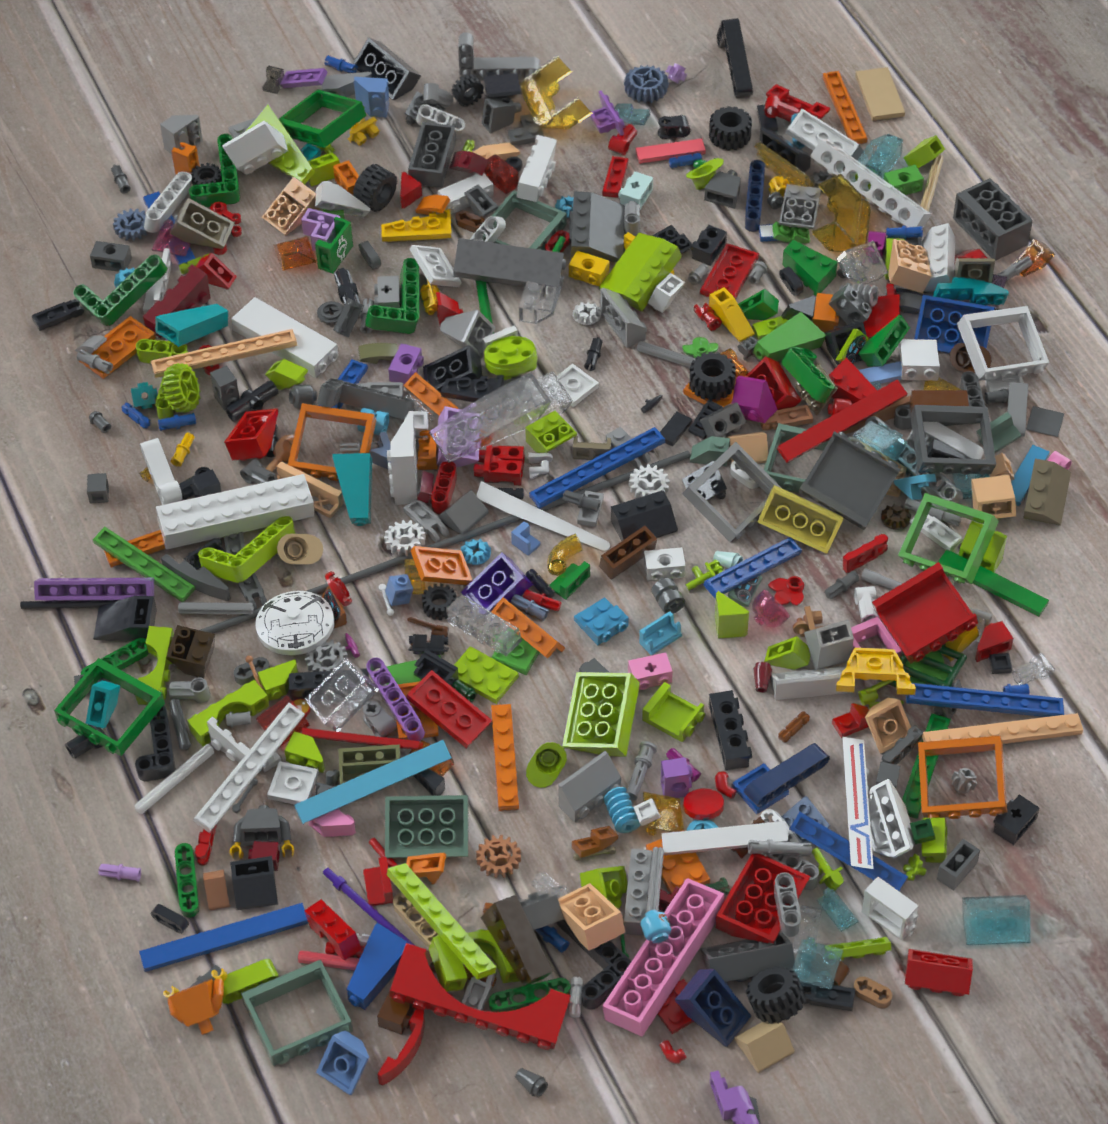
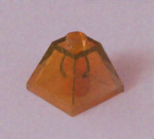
M307 236L273 244L283 271L316 263V258Z

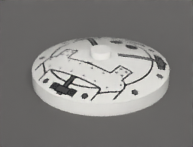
M291 591L277 595L264 604L256 617V631L260 642L267 649L282 655H300L315 650L327 641L334 628V616L329 603L321 596L307 591Z

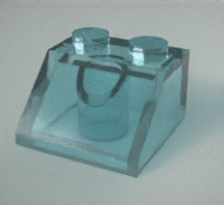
M872 421L853 435L856 439L897 461L907 444V441L902 439L903 434L896 430H893V432L888 431L889 427L880 421L878 424Z

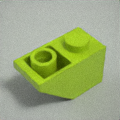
M937 135L924 139L903 158L908 166L916 165L917 168H920L935 159L945 148Z
M283 359L275 362L265 375L275 383L278 390H282L284 388L289 389L295 384L300 385L305 380L304 376L308 370Z
M294 731L284 750L286 762L318 769V772L323 773L325 770L323 758L313 737Z

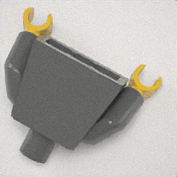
M261 805L258 809L247 810L245 817H242L234 826V845L230 848L232 858L234 859V853L239 851V858L242 859L244 853L240 844L242 843V846L253 845L254 841L278 842L279 844L284 842L282 856L285 858V850L289 849L292 851L293 857L294 846L290 844L292 838L289 822L283 816L278 815L277 809L269 808L267 805Z

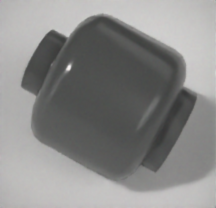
M309 384L295 385L289 391L290 404H293L295 408H301L302 403L313 405L317 401V392Z

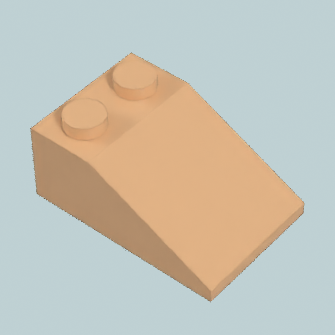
M590 883L558 899L563 918L577 939L588 950L597 948L599 945L625 933L621 912Z

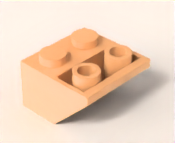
M1009 475L971 479L973 509L994 515L996 519L1016 516L1015 495Z

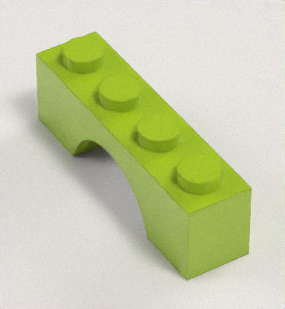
M149 626L146 646L148 652L154 655L158 662L151 673L139 677L138 680L161 692L163 698L166 699L167 688L165 686L166 682L170 680L169 666L170 664L172 665L166 659L174 632L172 628ZM135 695L138 705H148V702Z
M255 680L246 683L240 689L227 694L222 700L211 704L207 709L187 720L189 731L200 745L204 747L211 742L207 721L212 716L218 721L216 723L218 727L223 719L226 718V714H230V712L234 714L250 711V715L255 716L269 707L268 695Z

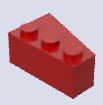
M847 357L828 375L838 388L831 397L833 399H850L852 404L877 391Z

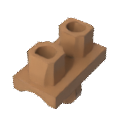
M810 606L804 607L805 615L803 620L802 618L797 619V622L793 625V631L804 637V632L824 627H815L814 625L822 624L823 616L821 611H811Z

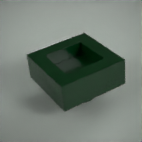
M930 818L910 823L915 845L935 840Z

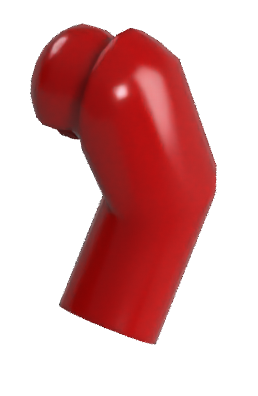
M669 1040L659 1044L669 1062L680 1064L681 1061L686 1059L683 1049H678L675 1052Z

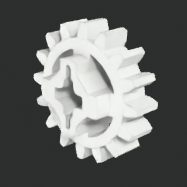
M647 464V468L640 465L639 470L634 469L633 474H630V492H635V498L661 490L668 493L670 484L668 474H663L664 469L657 470V465L653 468H650L649 464Z
M402 520V524L395 522L394 527L389 526V531H385L384 540L387 549H391L392 554L397 551L398 556L402 553L408 556L413 546L425 545L426 535L424 528L419 527V523L413 525L412 520L408 523Z

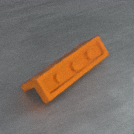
M504 597L491 611L492 614L547 659L556 648L561 652L565 649L563 645Z

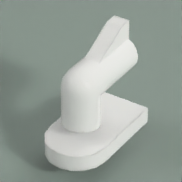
M528 452L529 463H541V466L529 467L530 479L548 474L549 462L553 460V455L550 453Z

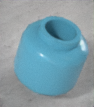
M650 910L645 913V917L640 923L645 938L653 943H661L667 940L668 935L671 933V926L667 915L664 912H657V910Z

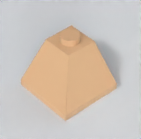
M886 698L873 705L865 717L881 754L893 748L900 738L907 736V731L911 728L899 699Z

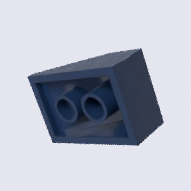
M715 969L698 970L675 999L676 1003L689 1018L725 1047L729 1046L734 1037H736L752 1016Z

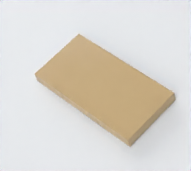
M888 67L856 71L855 76L872 121L905 116V110Z

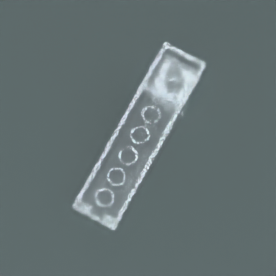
M530 372L468 405L430 430L429 434L447 461L451 462L523 431L526 426L553 411H556L559 415L566 412L573 400L554 372L537 379Z

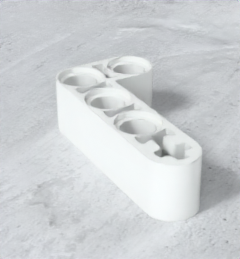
M923 422L926 445L929 446L933 438L967 456L968 459H981L984 451L979 445L939 422ZM911 430L906 442L915 449L913 431Z
M155 438L140 443L143 457L161 504L165 505L182 501L181 489L177 480H174L159 439Z

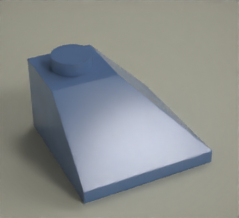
M346 1030L332 1035L316 1073L349 1095H352L369 1059L363 1041Z

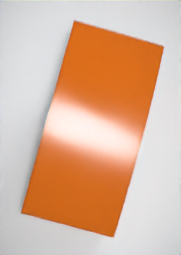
M445 195L423 197L415 211L425 215H429L432 212L443 214L450 199Z

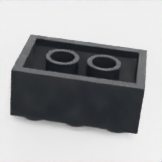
M764 127L760 128V155L796 179L810 169L811 155L776 132Z
M664 490L611 506V522L621 541L643 526H646L656 538L678 532L672 506Z

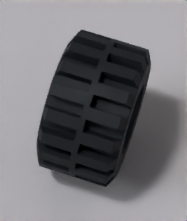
M735 106L721 107L720 110H715L711 114L709 122L710 141L716 147L719 146L720 149L737 150L738 148H743L751 139V116H749L747 111L744 112V109H738Z
M371 164L359 175L355 183L353 196L367 205L371 211H380L387 206L394 196L397 188V177L382 166Z
M709 352V354L703 353L701 357L697 356L690 366L689 385L691 391L695 392L697 397L701 396V399L712 401V399H716L717 401L720 398H726L727 394L730 395L735 387L736 369L731 358L727 359V355H720L718 352L716 354L713 352Z
M775 966L774 968H767L765 971L759 972L757 976L751 979L752 982H749L747 985L746 993L756 1017L761 1019L762 1022L768 1021V1023L773 1024L774 1022L780 1023L783 1020L787 1021L791 1019L790 1017L798 1014L797 1011L803 1008V1004L806 1001L804 990L796 972L794 973L791 968L788 969L784 966L781 968Z

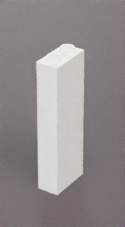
M256 297L231 318L233 331L247 339L293 329L297 346L272 351L271 353L308 370L307 373L315 378L338 358L336 343Z

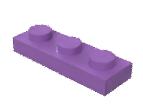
M325 68L286 71L280 84L283 88L319 86L323 84L328 72Z

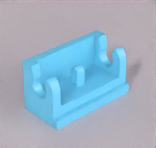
M671 611L639 630V643L651 656L682 637L680 622H674V615Z

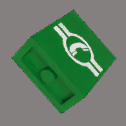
M339 217L334 218L336 237L330 244L319 239L315 243L318 269L332 274L353 248L351 222Z

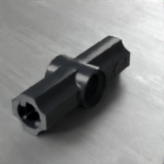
M339 268L334 273V277L338 286L340 301L344 303V306L348 298L360 303L355 282L353 283L349 270Z
M270 380L255 390H245L239 400L225 408L229 419L237 421L245 412L261 410L266 401L279 394L275 383Z

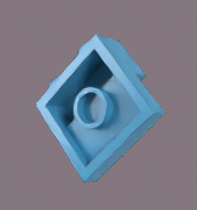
M604 597L576 614L574 621L598 646L603 642L609 641L617 633L625 631L629 624V617L617 605L613 606Z

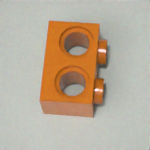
M349 160L334 165L335 182L353 195L355 183L359 177L358 173Z

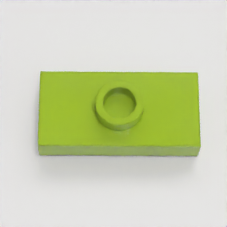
M780 316L753 323L752 329L759 340L788 320Z

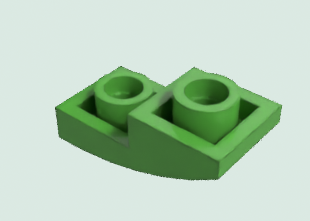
M775 222L772 225L774 239L789 243L792 240L801 244L810 242L808 228L779 225V222Z

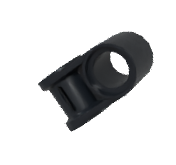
M684 115L663 116L658 120L660 127L657 135L662 139L684 138L691 132L688 119Z

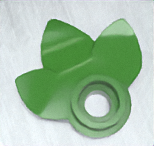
M704 337L694 338L692 344L682 346L685 354L693 355L695 358L697 356L701 357L703 353L717 352L719 349L717 343H709Z

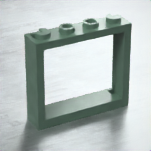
M514 190L492 215L502 217L505 220L515 208H518L550 222L529 247L532 249L545 250V245L557 231L563 230L567 226V213L540 201L534 202L517 198V191ZM496 220L493 223L494 228L497 227ZM485 233L483 234V237H482L483 241L486 240V235H485ZM496 239L495 242H494V243H497V244L509 245V244H507V243H505V242H502V241H500V240H498V239Z
M779 423L764 471L782 489L799 493V489L806 479L774 473L772 469L778 453L777 447L781 442H786L807 429ZM830 440L814 449L823 451Z
M321 959L241 993L245 1008L273 1066L284 1064L289 1059L298 1055H305L318 1046L323 1047L327 1045L332 1035L345 1030L349 1033L353 1032L352 1021ZM320 979L341 1022L274 1051L254 1007Z

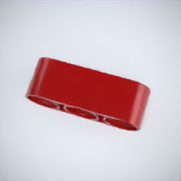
M444 461L439 466L431 494L432 510L436 514H441L451 503L457 482L456 465L452 461Z

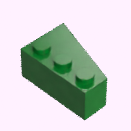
M792 240L783 250L782 265L784 267L789 266L803 281V285L806 288L809 287L816 297L817 293H822L836 277L837 261L795 240Z

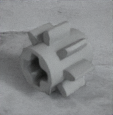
M962 768L959 769V772L954 771L951 779L953 780L952 785L957 792L969 793L970 789L974 790L977 785L975 781L977 776H975L972 770Z

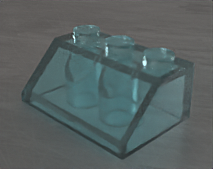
M890 134L873 139L857 161L883 179L884 173L890 172L902 155L904 139Z
M1026 895L962 897V916L967 945L1030 943V901Z

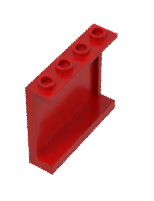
M940 562L872 601L874 611L910 664L922 660L926 654L939 650L943 644L956 640L960 634L965 631H971L978 624L977 615L972 613L948 579Z

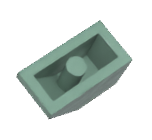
M711 436L693 445L690 463L708 464L716 461L729 449L730 438Z

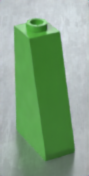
M800 312L757 341L753 353L760 360L766 356L778 361L785 357L790 347L805 348L810 351L820 348L826 334Z

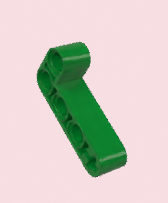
M790 347L781 362L782 365L813 399L820 403H825L832 393L834 385L813 364L817 358L816 354L805 348Z

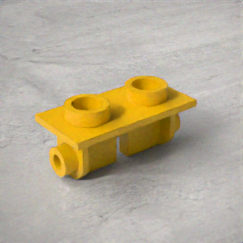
M428 281L427 285L421 286L420 292L424 301L425 312L433 315L437 311L436 292L440 291L437 285H431Z

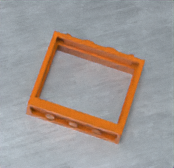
M302 403L288 465L314 478H321L322 476L328 477V479L333 481H339L335 467L297 461L307 417L366 426L360 453H369L376 418L374 414Z
M1001 736L918 742L921 805L924 818L948 817L949 819H959L961 816L977 818L981 817L982 814L997 816V814L1007 813L1003 742ZM995 750L998 801L929 806L926 756Z

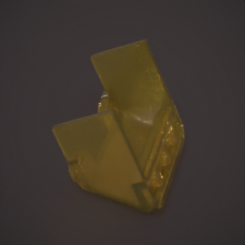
M558 55L520 82L521 94L535 123L540 128L570 129L592 114L579 97L559 111L557 110L551 97L560 90L558 81L571 73L569 67Z
M842 174L818 184V187L828 196L827 207L830 212L834 213L835 221L812 231V234L823 244L825 249L831 252L851 254L865 252L871 213L868 201Z

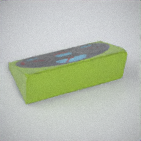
M853 329L835 360L841 363L847 357L854 364L859 356L858 353L869 338L860 330Z

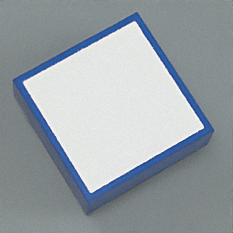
M773 224L759 225L760 242L778 241L773 236Z

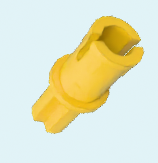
M187 432L181 443L176 446V452L170 461L174 466L181 467L186 455L190 453L189 448L195 438L193 434Z

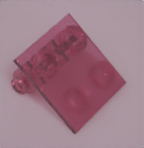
M170 219L164 221L152 251L163 252L164 248H169L170 254L186 256L191 243L171 235L170 232L174 225L173 221Z

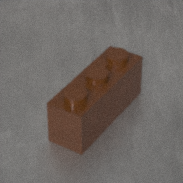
M911 390L910 410L912 412L915 405L969 406L967 390Z
M643 526L602 554L599 567L612 580L643 559L644 551L655 550L657 538L646 526Z

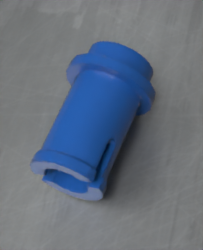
M1007 684V686H1003V692L1030 694L1028 684L1013 686Z

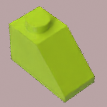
M796 636L769 646L764 662H768L772 666L795 670L809 665L811 654L808 645Z
M295 659L258 672L264 692L268 695V701L287 695L289 691V673H298Z

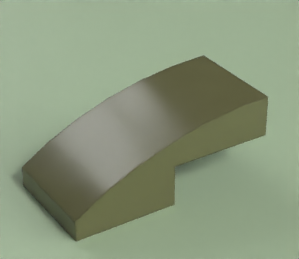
M370 343L358 347L360 362L377 364L379 359L393 361L398 351L397 344Z

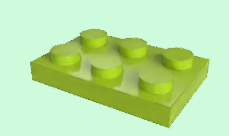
M471 646L454 664V666L458 667V680L469 688H474L477 694L495 704L500 701L519 677L517 671Z

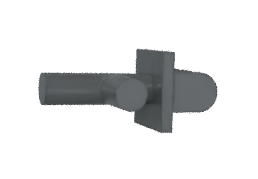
M752 336L748 340L743 341V344H739L737 348L744 355V360L753 355L760 362L761 360L753 353L757 340Z
M338 770L326 772V784L316 783V795L334 788L340 776Z

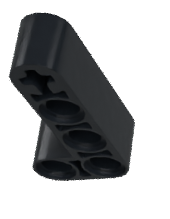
M165 705L150 721L154 754L140 756L135 761L138 778L144 782L165 779L176 770L169 719Z

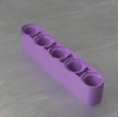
M378 657L371 658L366 664L371 680L408 739L420 741L425 735L420 719L384 662Z

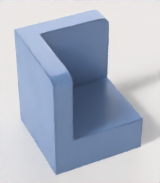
M525 521L511 532L512 545L528 556L540 546V541L530 535V525Z

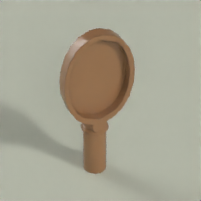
M285 435L277 441L274 447L275 458L266 467L267 470L273 472L280 462L286 463L289 461L294 435Z

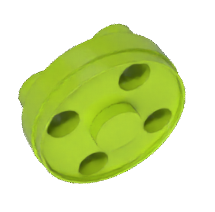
M520 336L504 337L492 342L485 349L484 360L487 370L495 375H504V380L520 376L537 368V351L534 343L528 338Z

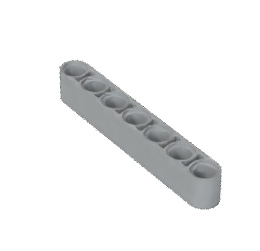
M872 416L866 420L865 428L917 476L924 474V472H918L917 460L911 464V460L916 457L915 449L878 417ZM879 423L877 429L874 430V426ZM891 434V438L886 441L887 436ZM904 446L903 450L899 452V448ZM931 473L935 474L936 482L929 483V487L942 499L959 504L963 499L962 491L942 473ZM942 480L941 484L937 487V482ZM954 491V496L949 498L950 493Z

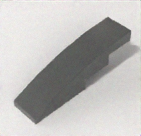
M168 554L161 558L162 565L194 585L195 590L221 600H231L229 587L204 566L196 570L186 560L178 564Z

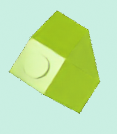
M625 866L598 868L579 873L582 887L590 883L617 909L620 908L622 904L620 899L622 894L626 893L628 887Z

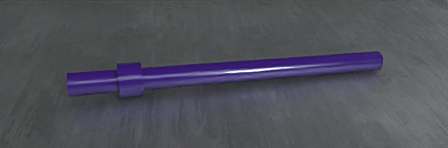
M328 867L324 869L323 875L333 883L332 885L338 891H343L377 923L408 943L415 945L348 886L347 881L343 877L337 876Z

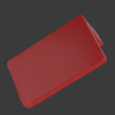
M387 857L378 858L379 867L363 870L368 903L371 906L393 903L391 880L387 876Z

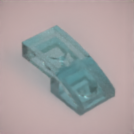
M617 103L615 106V111H618L620 119L622 118L626 123L645 125L651 115L649 109H634L632 104Z

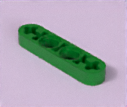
M138 638L101 659L123 670L149 655L146 639ZM123 654L129 655V658L126 660L119 659ZM94 663L82 669L81 675L85 674Z
M181 843L176 846L174 851L179 906L182 915L191 918L199 912L195 858L192 846L188 843ZM183 851H186V852H187V853H186L187 861H186V860L183 861V857H182V852H183ZM188 867L192 869L187 875L180 873L183 868ZM186 885L193 886L191 892L185 893L182 891ZM191 899L192 907L188 910L187 900Z
M556 978L525 987L521 986L495 992L489 998V1008L492 1012H508L524 1008L542 999L534 995L536 990L542 989L548 995L550 987L560 992L558 986H562L564 988L562 993L570 995V982L565 978ZM518 994L524 995L525 1000L523 1002H516L513 999L514 996ZM507 997H510V1004H508ZM496 1000H499L502 1005L497 1006Z

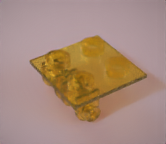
M643 792V802L652 798L661 817L646 824L647 827L645 829L648 835H656L658 830L668 832L684 830L680 798Z

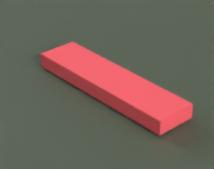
M702 138L636 148L639 164L669 160L673 157L678 158L679 156L689 154L693 156L695 153H700L701 155L706 153Z

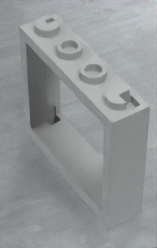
M737 442L727 449L682 493L729 542L734 538L738 540L745 533L744 528L746 526L751 528L758 521L756 517L761 515L766 500L734 529L697 489L730 458L768 496L773 485L780 487Z

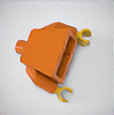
M221 968L219 976L215 969L211 972L215 978L214 981L210 979L182 991L171 986V994L165 990L163 995L168 998L171 1016L184 1023L187 1027L197 1023L202 1035L213 1031L210 1018L219 1014L224 994V981L227 979V972L223 968Z

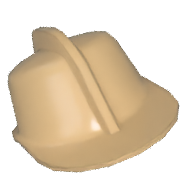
M287 534L278 542L277 552L281 560L289 564H314L323 554V544L314 535Z

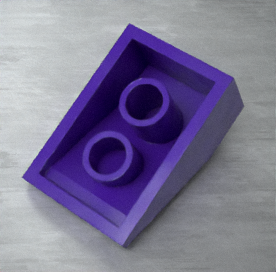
M501 553L461 593L484 619L492 614L491 611L502 597L511 603L514 595L522 596L525 590L529 589L533 584L512 559Z

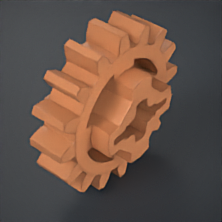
M492 835V840L484 839L485 845L479 844V850L476 851L477 865H480L481 872L486 870L487 876L493 873L495 878L498 877V874L505 878L507 872L512 875L513 868H519L521 849L517 848L516 841L511 843V837L505 840L503 835H500L499 839Z

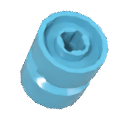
M361 409L360 412L374 414L376 418L375 435L387 432L389 413L382 411L375 413L372 409ZM357 425L358 431H365L366 426Z

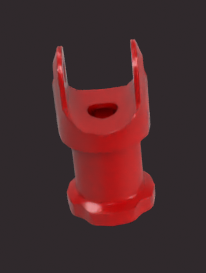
M707 303L703 305V308H700L697 304L694 305V312L701 321L707 324L710 331H715L721 326L722 320L714 314V310Z

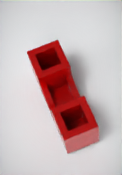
M322 899L304 910L310 928L320 938L326 936L331 943L332 949L344 961L361 950L356 932Z

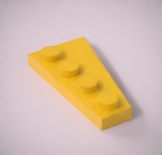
M450 209L445 210L443 214H436L434 212L430 213L428 217L420 218L417 216L412 217L410 221L406 222L399 220L382 224V242L452 238Z

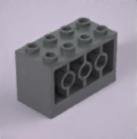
M991 178L956 194L953 219L992 259L996 261L1029 244L1033 220Z

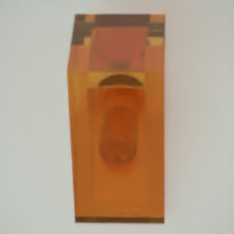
M1034 239L1013 264L1026 256L1031 259L1032 265L1019 272L1022 277H1025L1044 268L1054 257L1055 253L1045 243Z

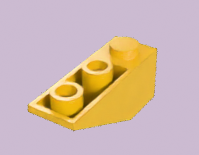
M725 287L710 294L709 306L714 310V314L722 320V324L739 342L755 334L737 301Z

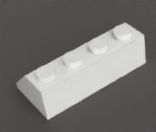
M949 223L931 227L922 241V247L926 249L931 271V278L924 291L934 292L938 283H951L954 277L955 235Z

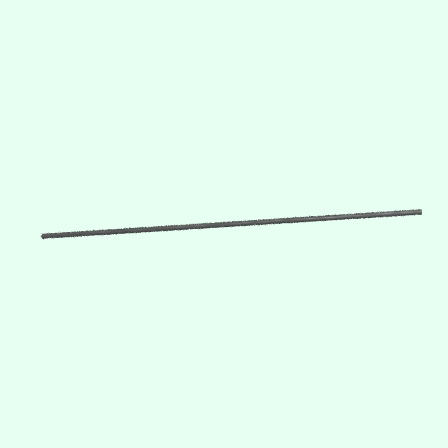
M687 450L649 465L650 468L657 465V469L690 458L691 455ZM634 470L581 489L575 493L582 495L583 493L585 494V490L598 492L630 480V474H633ZM563 497L540 509L546 511L568 502L564 501ZM511 515L467 531L464 535L459 534L426 547L443 549L522 520V518ZM410 552L408 556L396 557L340 579L345 585L413 560ZM326 583L309 589L307 592L318 595L324 593L329 585ZM261 608L255 609L251 615L242 614L203 628L200 631L215 633L256 618Z

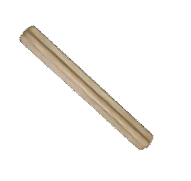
M938 155L933 159L920 205L928 212L943 163L942 155Z

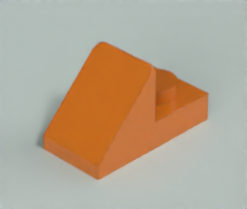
M444 852L408 856L406 864L418 878L427 877L432 884H435L443 873L446 854Z

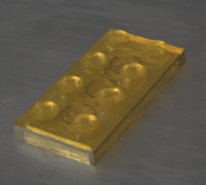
M759 141L754 146L757 151L756 155L765 163V167L772 168L777 176L787 178L790 185L814 187L808 175Z

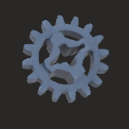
M130 208L129 212L123 210V214L118 213V218H114L113 227L115 234L119 235L120 239L125 237L126 241L129 238L135 241L136 237L142 239L141 235L147 236V231L144 229V210L139 212V209L132 211V208Z

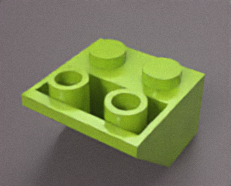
M556 411L525 427L526 442L536 453H547L577 436V432Z
M971 521L960 547V556L969 559L983 524ZM999 531L994 532L980 566L992 572L996 571L1003 560L1007 535Z

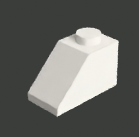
M670 273L655 288L648 304L663 313L670 306L685 282Z

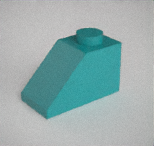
M103 680L92 685L86 724L103 729L106 728L117 706L121 685Z

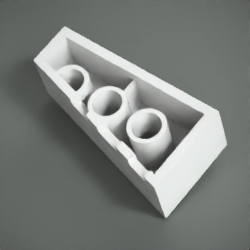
M536 136L535 145L531 149V155L528 157L526 167H524L519 180L517 198L537 202L539 196L543 195L544 188L547 187L548 180H550L552 171L554 172L556 161H554L556 139Z

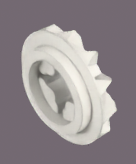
M589 301L587 304L581 302L580 305H575L573 318L576 322L583 325L594 324L601 318L600 307H597L596 303L590 304Z

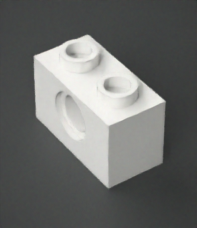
M683 548L644 551L647 581L685 577Z

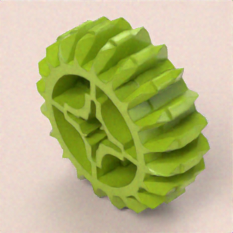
M183 363L173 364L164 371V377H162L164 381L162 384L164 387L163 392H165V399L168 400V405H171L172 410L180 413L196 409L197 405H199V399H201L199 395L201 391L199 390L200 384H198L195 371H192L191 367Z

